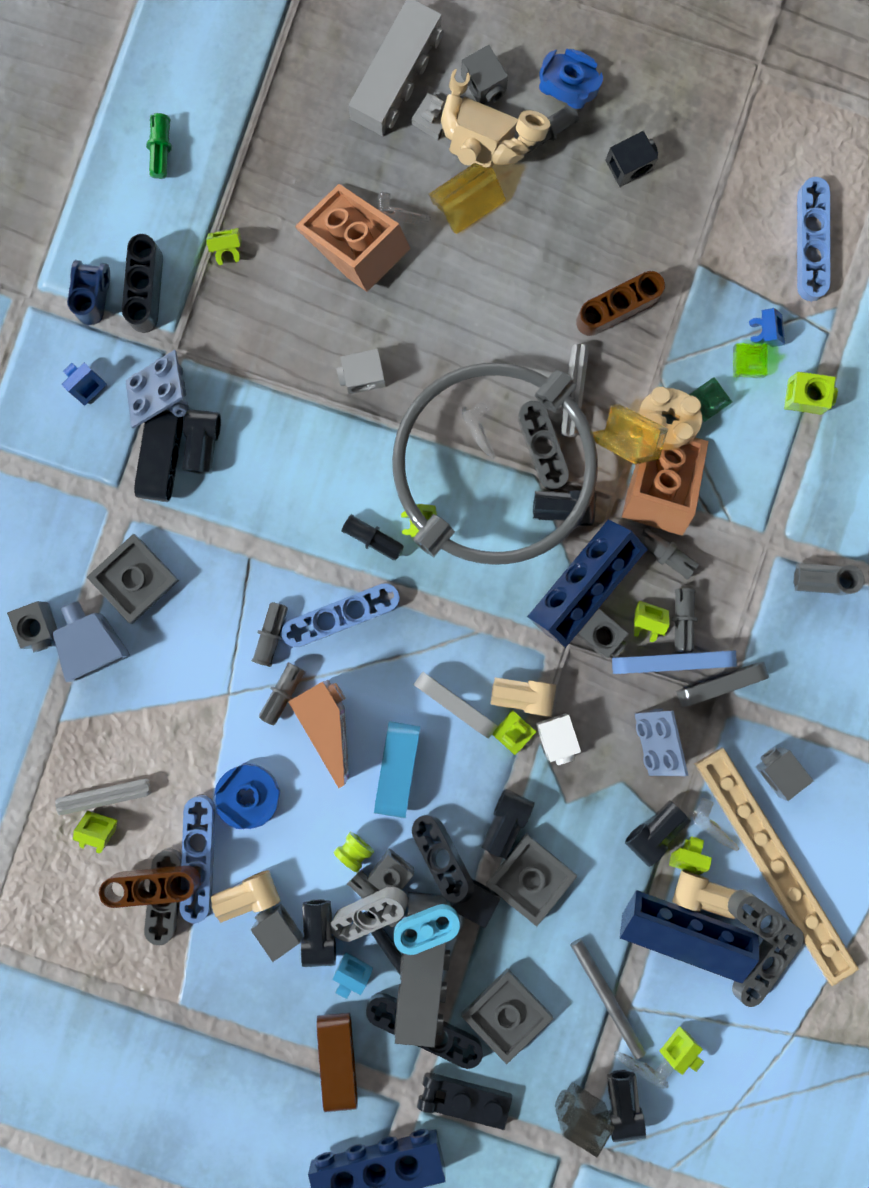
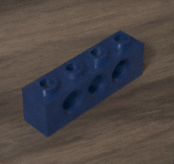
M608 519L527 617L544 634L566 648L648 549L631 530Z
M419 1129L412 1132L410 1136L399 1139L396 1137H386L380 1140L378 1144L367 1147L363 1144H358L348 1148L346 1152L333 1154L332 1152L322 1153L315 1157L314 1160H311L308 1177L311 1188H424L446 1182V1171L437 1130ZM413 1156L416 1161L412 1164H405L401 1161V1158ZM377 1163L381 1164L385 1169L380 1172H374L369 1166ZM345 1171L349 1172L353 1177L344 1180L337 1174Z

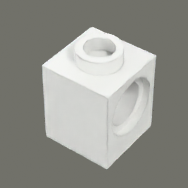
M564 713L536 722L546 757L550 762L556 761L557 765H561L575 760L574 754L580 753L581 750L568 714Z

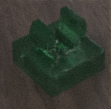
M715 377L689 394L700 401V411L704 422L732 403V400Z

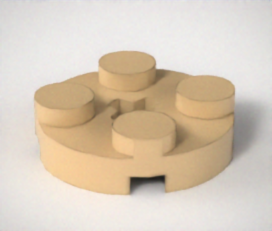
M656 387L641 403L637 413V425L646 434L645 439L653 446L664 450L679 449L681 445L691 443L701 428L702 413L700 411V401L696 397L677 389ZM671 414L676 420L672 424L666 423V418L662 415Z

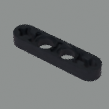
M376 993L368 1000L366 1016L374 1026L395 1035V1025L391 1024L392 1016L387 1013H382L380 1017L376 1016V1009L373 1005L379 1007L381 1002L385 1003L386 1011L395 1015L397 998L386 993ZM443 1021V1030L448 1035V1040L445 1044L435 1045V1047L418 1046L466 1069L478 1066L483 1057L482 1044L477 1037ZM454 1037H458L457 1045L467 1049L469 1044L473 1045L475 1055L469 1054L467 1058H464L463 1051L454 1046L453 1052H450Z

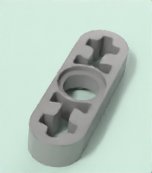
M422 672L413 684L489 739L498 727V725L426 673Z
M386 887L345 906L336 912L330 924L332 934L339 940L350 942L396 922L403 917L409 904L408 896L399 888ZM362 911H369L372 914H374L376 918H369L362 913Z

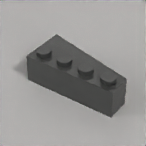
M408 892L407 894L409 899L407 906L408 916L436 905H447L443 895ZM439 917L436 922L439 925H445L448 919L446 917ZM413 929L405 932V935L410 938L417 934ZM446 942L415 955L402 953L400 968L401 984H399L394 1029L395 1044L435 1047L436 1035H442L443 1014H438L439 1002L445 1003L447 982H442L443 970L449 971L450 950H445Z

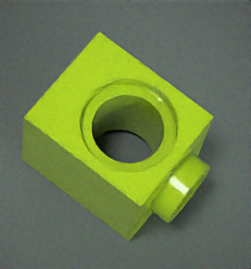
M796 372L788 378L784 409L819 415L830 410L835 405L838 396V389L834 387L836 377ZM808 387L813 388L817 392V400H813L808 396Z

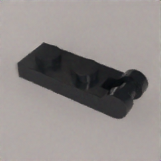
M425 1073L422 1083L425 1087L423 1095L419 1096L417 1102L419 1110L426 1113L436 1112L505 1130L512 1102L511 1093L435 1073ZM438 1090L446 1091L444 1099L436 1097Z

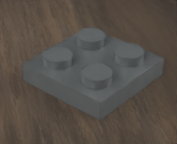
M132 534L87 576V579L129 624H133L179 581L136 534Z
M526 833L507 856V859L503 861L486 882V885L537 927L577 878V875Z
M508 968L461 1013V1017L506 1065L553 1020L552 1014Z

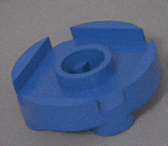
M566 49L565 54H556L557 50L549 52L545 56L539 72V89L542 93L551 95L574 109L583 108L586 102L592 101L597 96L603 82L602 72L599 76L596 70L598 64L587 54L574 49Z
M243 764L230 769L219 779L215 788L216 810L220 818L233 828H257L268 822L275 814L279 805L281 791L275 778L268 770L258 765ZM241 789L245 791L252 789L254 791V804L247 802L244 805L240 802L242 799V795L239 793Z

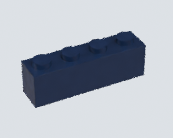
M636 890L622 913L620 939L741 984L759 962V935Z

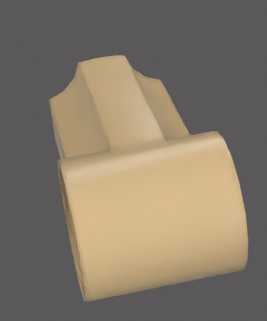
M494 677L490 704L522 709L526 713L552 717L557 685L530 680L528 682Z
M269 870L248 877L241 884L213 894L210 897L213 912L220 923L252 910L254 913L263 911L281 901Z
M681 870L672 902L690 910L699 912L702 909L726 918L735 919L728 910V901L731 895L738 890L709 882V879Z

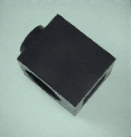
M644 130L610 147L605 161L619 187L653 171L658 160V149L652 139H648Z
M472 879L474 883L472 897L465 903L450 902V906L456 910L457 914L486 928L500 901V896L486 885ZM455 881L456 887L452 889V892L461 894L460 887L463 886V883Z

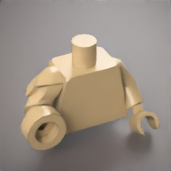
M457 69L453 70L449 82V88L452 92L451 95H447L441 117V125L446 138L451 140L449 151L457 155L461 163L464 165L476 163L486 168H491L494 164L498 166L515 164L524 157V154L530 151V146H534L536 142L546 138L550 121L542 113L527 110L521 112L517 119L465 96L462 100L460 96L468 88L470 75L467 73L465 82L459 83L455 80ZM516 131L519 134V137L517 139L514 138Z

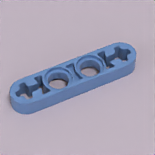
M811 177L806 180L797 195V289L801 298L810 302L820 299L830 288V187L827 181L820 177ZM811 188H814L815 193L820 194L814 202V208H810L813 204V195L807 193ZM808 217L819 219L821 230L815 232L808 229L806 219ZM807 248H817L821 253V260L819 262H811L806 256ZM821 269L814 275V282L816 285H820V288L813 292V287L807 286V284L813 279V271Z
M385 583L374 586L289 620L282 628V638L286 644L292 647L308 645L393 611L399 604V593L390 584ZM383 589L387 593L393 592L394 598L390 600L391 605L389 607L379 603L374 605L377 612L370 613V605L364 596L371 594V600H374L381 596L380 591ZM352 601H360L365 606L364 615L359 619H353L347 614V606ZM324 612H329L335 617L334 627L327 631L322 630L317 622L318 617ZM311 617L312 627L317 632V636L312 637V631H308L301 635L302 640L300 642L296 638H289L288 633L293 631L292 626L294 624L298 628L309 626L306 619Z
M736 650L612 658L613 674L737 667Z
M197 795L188 800L183 811L181 866H199L204 869L206 874L205 880L198 888V890L205 889V893L200 892L198 894V905L204 906V909H201L198 915H195L194 910L188 908V905H191L195 899V893L187 900L180 902L181 916L184 920L193 924L203 921L210 913L212 907L210 897L212 896L215 804L211 798L205 795ZM198 802H202V807L207 808L208 812L201 816V825L208 824V829L204 827L190 828V824L195 825L198 821L197 813L192 812V808ZM193 834H202L206 838L207 846L203 851H196L191 847L190 838ZM181 876V889L187 891L190 889L189 881Z

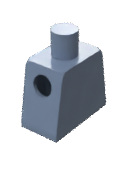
M79 601L61 608L68 625L55 630L53 637L66 682H76L130 657L128 650L103 614L92 613L85 616Z

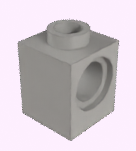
M378 349L340 356L342 367L336 368L340 386L346 385L349 394L385 387Z

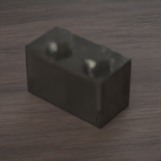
M572 1082L567 1090L563 1089L555 1102V1110L562 1136L598 1158L615 1127L605 1102Z

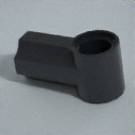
M192 409L186 411L183 422V433L186 437L182 470L197 474H211L215 441L219 439L221 430V415L219 412Z
M535 491L533 519L565 521L578 501L581 491H569L568 493ZM594 492L591 503L577 526L595 525L597 493Z
M504 789L493 813L495 815L481 844V848L497 857L507 859L520 829L525 827L531 816L535 802Z
M669 800L647 823H642L636 827L626 838L625 844L650 867L664 856L668 850L667 845L691 820Z
M318 899L303 902L304 937L301 939L302 967L335 966L336 940L335 936H332L330 925L332 922L331 901Z
M616 1070L611 1074H607L611 1110H608V1120L612 1141L622 1142L646 1139V1127L642 1108L639 1107L635 1073L626 1070Z

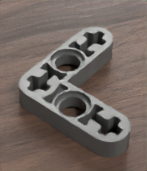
M743 889L731 895L728 901V910L732 916L764 940L759 945V962L742 984L734 981L732 991L735 997L745 1006L755 1007L764 1000L801 948L804 935L800 928L751 892ZM745 903L754 909L751 915L742 909ZM771 915L770 924L766 928L761 929L762 920L766 916ZM769 957H773L772 965L768 969L763 970L764 961Z

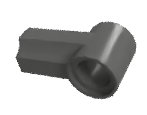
M797 563L793 584L795 591L831 593L841 596L860 591L865 579L862 571L853 565L832 566ZM842 572L847 573L851 578V585L848 589L842 587L839 582Z

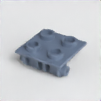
M176 350L157 359L154 363L126 380L130 420L133 429L165 409H168L177 417H182L186 414L189 406L184 398L186 396L185 382L182 379L183 368L178 363Z
M663 708L650 710V712L635 713L636 731L641 740L644 753L643 762L649 776H689L674 711H663Z

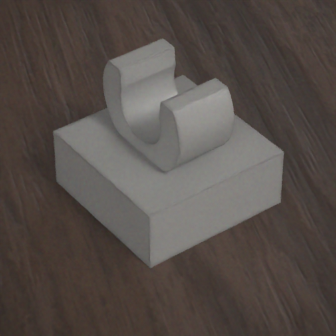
M427 93L412 117V125L439 140L444 131L441 125V117L445 106L444 101Z

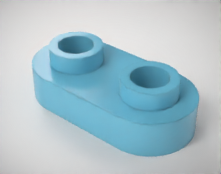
M445 904L436 905L400 920L395 926V946L404 954L415 955L455 938L459 932V916L454 908ZM439 917H446L448 922L445 925H439L436 920ZM413 929L417 934L410 938L405 935V932Z

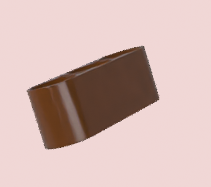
M647 271L588 300L583 304L577 316L576 325L578 330L586 336L597 335L652 307L665 289L664 278L655 271ZM641 285L652 286L655 294H645L641 289ZM619 298L624 300L627 308L618 309L613 304V299ZM589 312L595 313L599 317L600 322L590 323L585 319L584 314Z
M192 866L123 871L114 874L101 884L99 898L109 908L182 902L198 890L201 885L200 873ZM178 876L185 877L189 881V890H182L177 886L176 880ZM146 879L152 880L156 884L157 892L155 894L145 889L144 882ZM113 882L119 883L123 887V897L117 896L113 892Z
M351 1014L318 1015L317 1041L324 1113L357 1110L358 1094Z

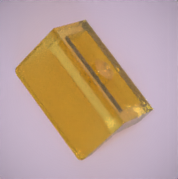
M476 163L428 194L433 205L444 213L451 230L455 234L461 232L506 201L494 169L492 167L486 168Z
M616 404L610 408L605 429L592 433L596 444L633 464H641L660 458L668 428L620 404Z

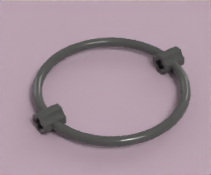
M474 364L447 373L430 384L416 397L399 425L393 447L392 468L400 502L412 523L419 530L413 538V541L419 548L433 558L442 549L453 556L471 562L490 565L512 564L546 553L567 538L577 527L594 495L598 473V457L591 427L578 404L570 396L577 385L569 375L556 369L548 378L536 371L513 364ZM506 376L520 379L539 387L540 389L536 392L535 397L539 400L540 404L547 410L555 413L562 406L573 420L583 444L585 474L578 501L566 520L554 532L528 547L505 552H490L472 549L454 542L450 538L454 535L455 531L446 521L435 514L427 521L417 507L408 486L405 470L406 447L409 435L418 416L426 405L442 391L454 384L474 377Z

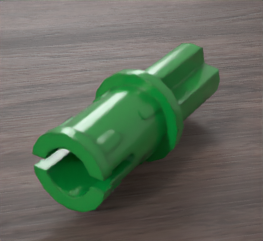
M162 113L150 115V136L146 143L147 149L150 150V176L154 179H165L167 177V156L172 150V145L169 142L171 119L168 115Z

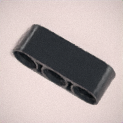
M137 234L128 242L122 302L123 317L133 329L140 333H148L157 325L163 266L161 250L153 238L146 234ZM145 248L152 249L149 256L145 258L139 257L141 251ZM149 279V283L145 288L137 289V284L140 280ZM146 310V315L143 319L134 320L137 311Z
M164 410L144 422L134 485L136 498L162 502L170 501L183 431V416L177 417L169 410Z

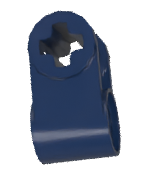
M74 260L72 263L67 305L77 319L85 325H95L103 318L111 278L110 267L106 263H101L100 266L83 264L80 260ZM92 302L88 310L80 311L84 303Z

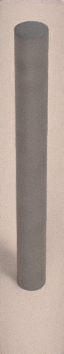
M582 939L575 940L570 944L571 948L635 1059L642 1058L646 1051Z

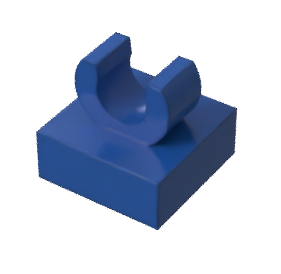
M775 308L761 310L762 319L753 318L749 321L751 327L762 326L760 335L750 337L753 343L762 344L766 342L771 347L785 345L783 317Z
M85 362L79 368L71 363L63 370L68 378L61 385L84 406L107 385Z

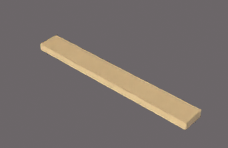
M721 747L694 763L789 920L803 932V943L827 982L834 986L858 971V966L725 749Z

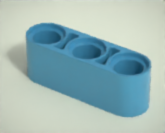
M389 721L375 800V814L406 818L421 726Z

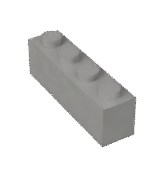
M416 0L405 1L348 105L350 120L382 137L388 127H394L400 113L398 108L403 100L407 102L414 89L413 81L417 74L422 75L425 71L431 48H437L441 42L444 29L441 28L440 13Z

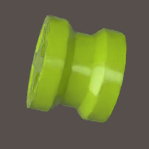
M350 831L346 836V842L343 846H338L333 853L346 867L358 873L362 868L363 860L370 858L374 850L361 837Z

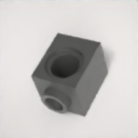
M490 45L462 59L461 76L465 81L467 73H469L470 81L468 88L477 102L481 104L487 102L494 103L505 94L508 75Z
M36 601L7 612L20 649H32L33 653L52 647L51 641L54 640L53 632L57 630V626L48 602ZM35 620L41 626V630L36 637L30 631V626Z
M598 609L576 636L602 658H609L610 655L615 658L626 646L627 643L624 639L628 633ZM600 627H606L611 633V639L606 645H601L596 639V632Z
M775 747L768 750L761 756L762 762L755 766L777 796L787 801L814 782L788 749H777Z
M389 848L369 873L368 881L379 890L386 887H396L402 890L414 875V867Z
M282 904L275 909L272 907L265 909L255 916L257 921L252 926L251 931L272 962L300 944L303 934Z

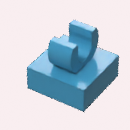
M345 952L332 980L340 984L335 993L345 999L348 998L351 991L361 995L367 986L373 967Z

